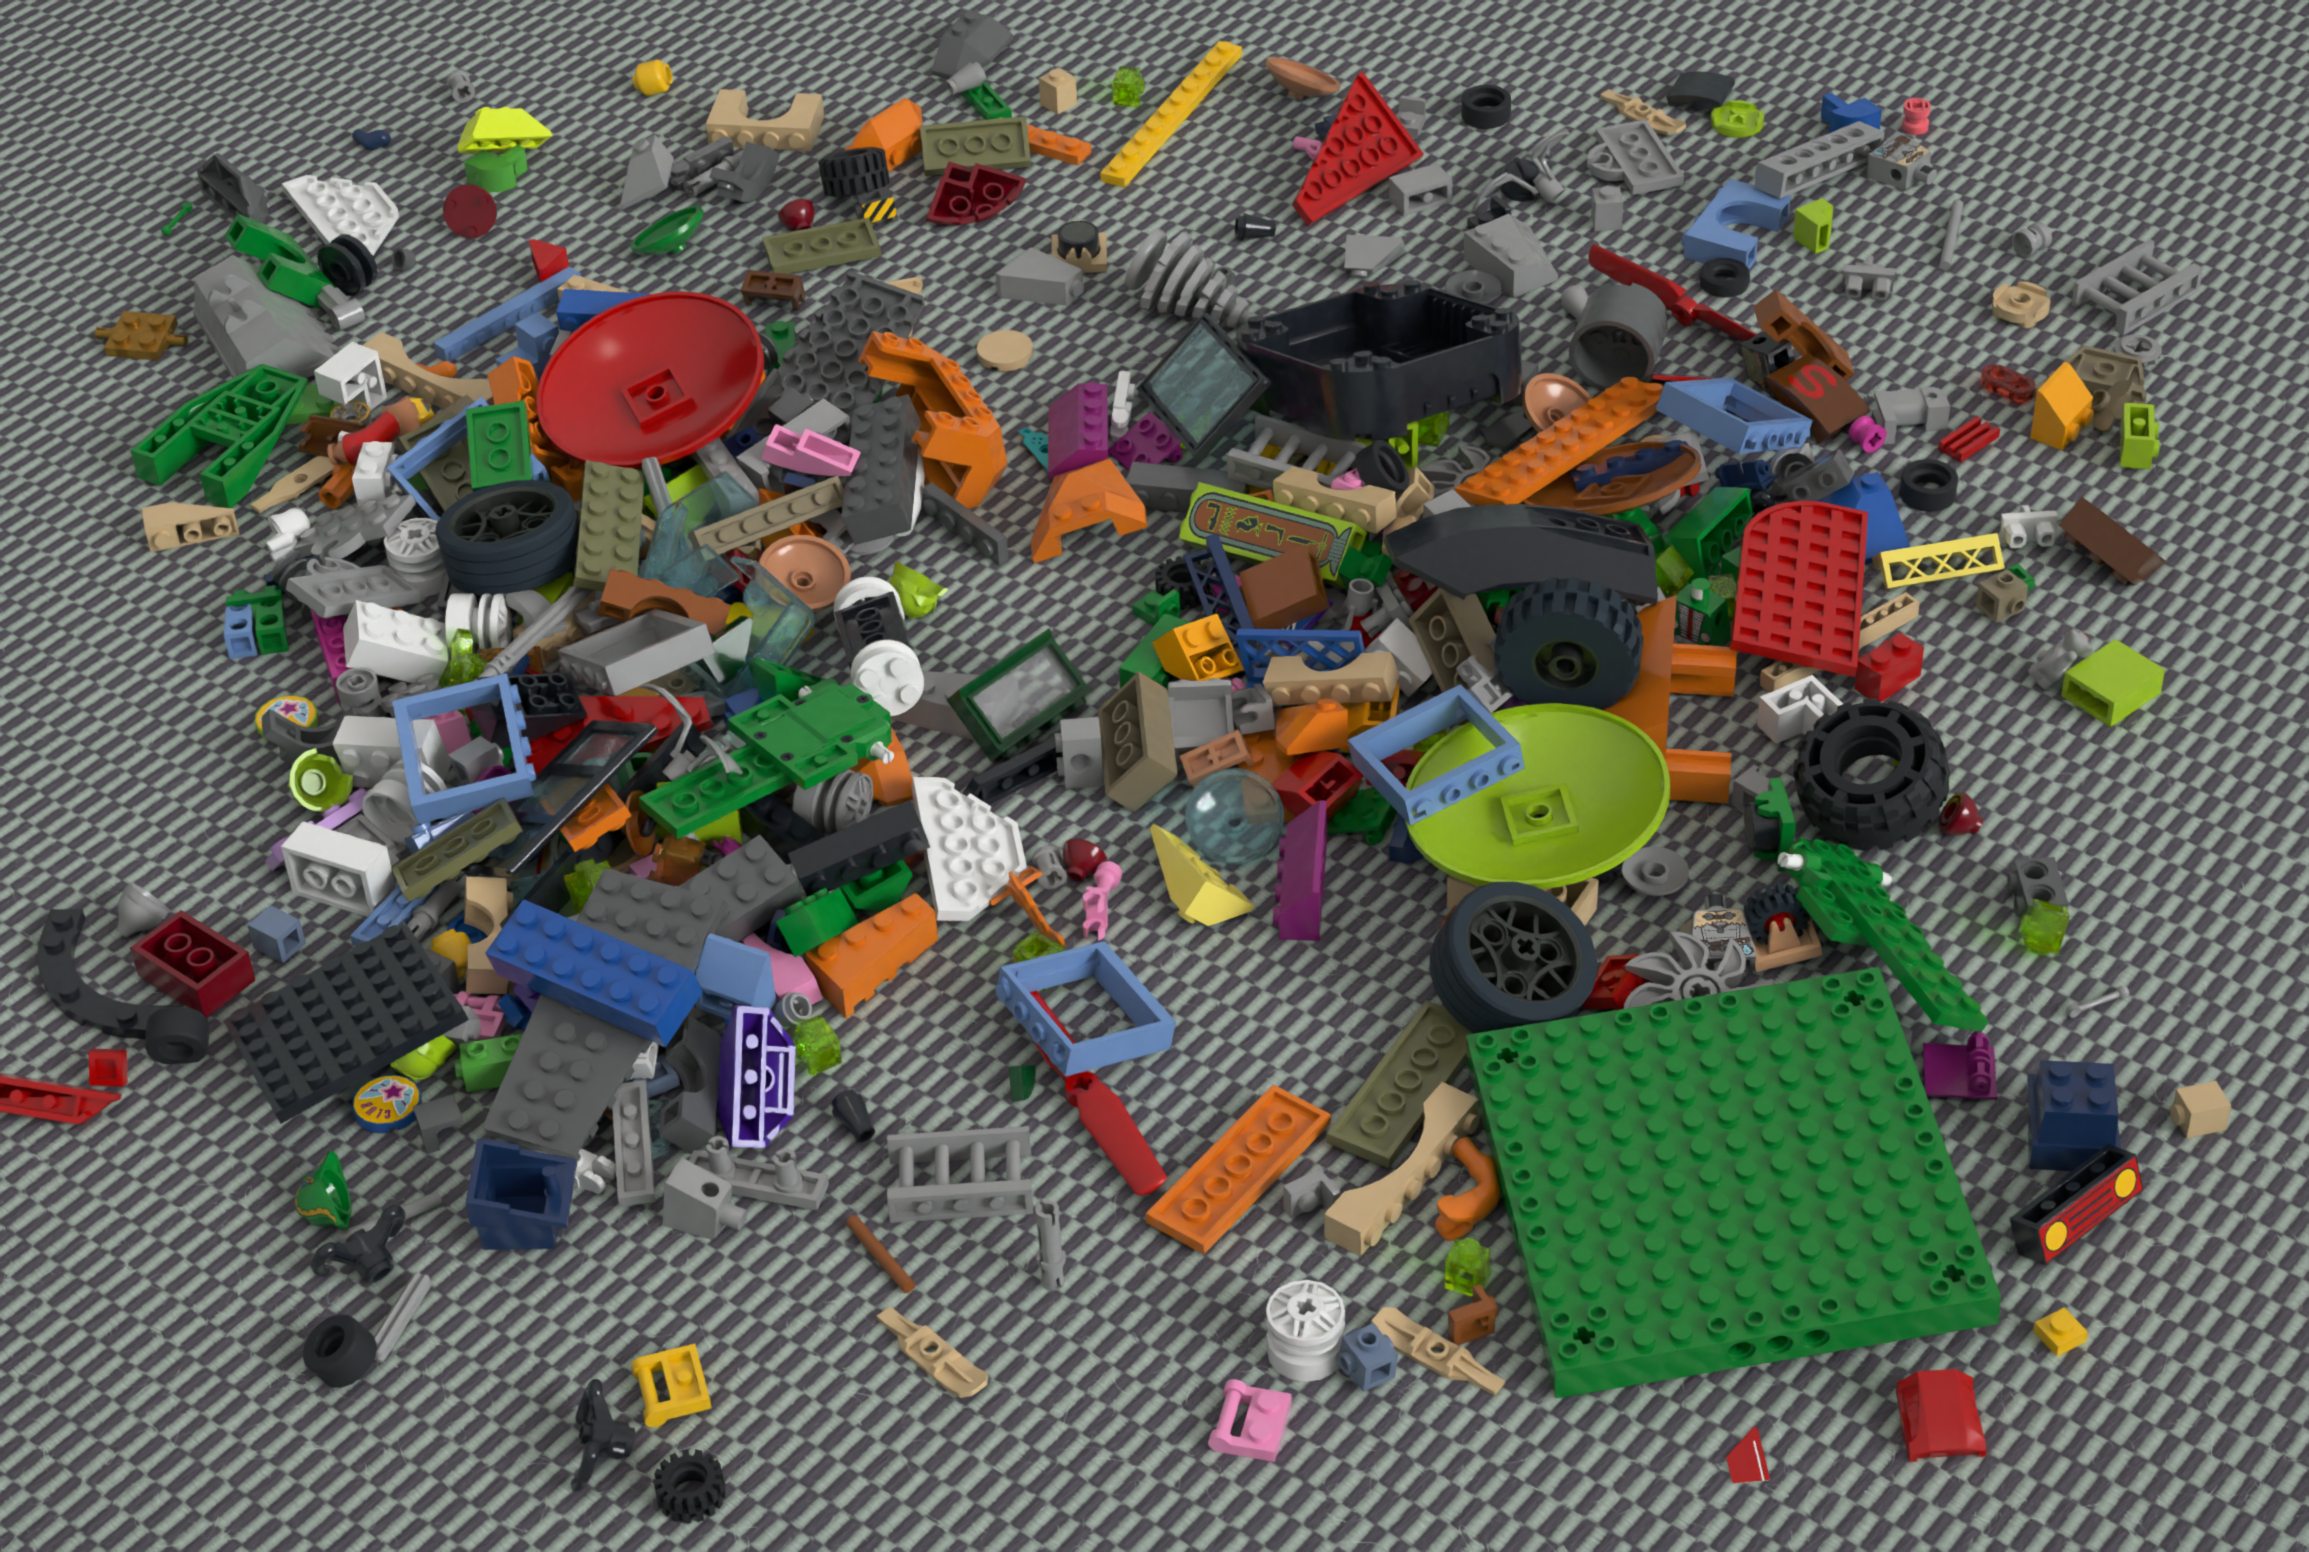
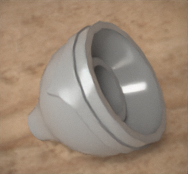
M130 882L126 885L118 902L119 920L116 931L127 938L136 932L149 930L157 926L162 919H165L170 910L151 893Z

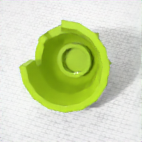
M895 561L892 577H889V583L895 588L900 597L904 615L914 619L923 617L928 612L933 614L937 605V599L941 598L948 589L930 581L925 575Z
M314 748L304 752L292 763L287 787L290 788L292 796L299 806L302 805L315 812H325L336 804L341 806L347 800L353 788V775L342 774L339 765L333 757L317 754V749Z
M441 1035L390 1063V1066L400 1074L409 1077L412 1081L426 1079L445 1064V1060L457 1050V1046L444 1035Z

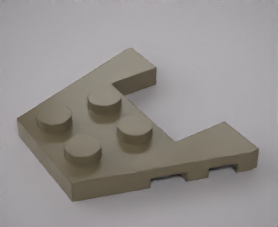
M2084 345L2064 361L2070 363L2088 391L2094 392L2098 389L2109 390L2116 382L2129 380L2133 382V387L2128 396L2138 404H2146L2147 397L2146 391H2144V375L2140 357ZM2054 370L2047 375V380L2055 372ZM2039 382L2035 385L2033 397L2036 398L2037 390L2043 385Z

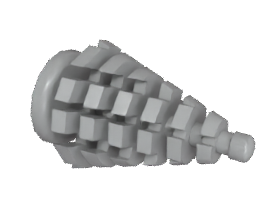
M1155 229L1139 248L1125 277L1124 285L1132 291L1139 289L1148 280L1143 290L1145 292L1140 300V308L1142 310L1151 311L1157 307L1159 313L1168 315L1169 312L1171 313L1175 309L1174 315L1186 318L1193 311L1192 319L1196 320L1203 313H1211V317L1217 324L1222 323L1226 316H1228L1227 326L1237 328L1240 323L1243 325L1247 323L1249 317L1258 316L1248 311L1249 303L1244 297L1237 304L1235 303L1238 290L1233 285H1229L1224 290L1227 278L1221 271L1217 272L1213 280L1211 279L1214 275L1215 264L1208 257L1206 260H1203L1204 252L1197 244L1192 246L1193 239L1186 231H1182L1164 251L1167 236L1163 230Z

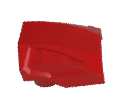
M1957 1369L1917 1371L1897 1382L1896 1396L1901 1430L1909 1462H1917V1458L1975 1454L1978 1457H1986V1443L1976 1407L1973 1377Z

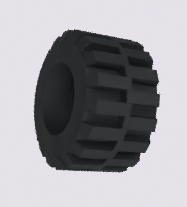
M865 147L845 150L827 155L818 161L824 194L831 197L858 195L885 187L890 183L885 151L881 148Z

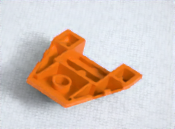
M1110 458L1054 476L1031 538L1032 560L1034 563L1062 555V534L1105 520H1112L1119 536L1148 527L1144 504Z

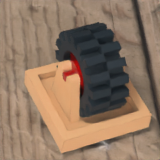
M1776 883L1775 889H1772L1771 885L1764 886L1765 892L1762 893L1758 889L1754 892L1756 898L1750 896L1747 899L1748 905H1744V916L1756 950L1754 965L1756 972L1823 956L1821 944L1810 915L1795 897L1799 889H1793V886L1789 884L1784 888L1782 883Z

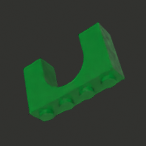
M237 213L224 237L234 249L264 261L257 273L258 278L270 290L321 309V306L318 304L317 295L320 294L322 287L330 284L334 287V285L290 234Z

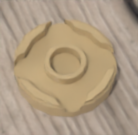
M1012 330L992 332L985 335L977 345L979 362L985 368L997 367L998 371L1001 372L1014 371L1026 366L1029 363V358L1033 357L1034 354L1031 339L1021 332Z

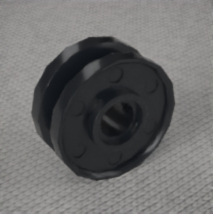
M341 234L334 238L331 243L319 249L317 260L320 270L334 285V288H339L346 296H355L364 290V287L366 288L376 281L378 272L373 255L357 238L349 234Z

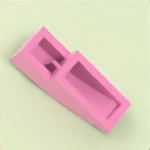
M775 424L765 444L761 460L809 474L850 476L861 452L809 429H805L803 435H800Z

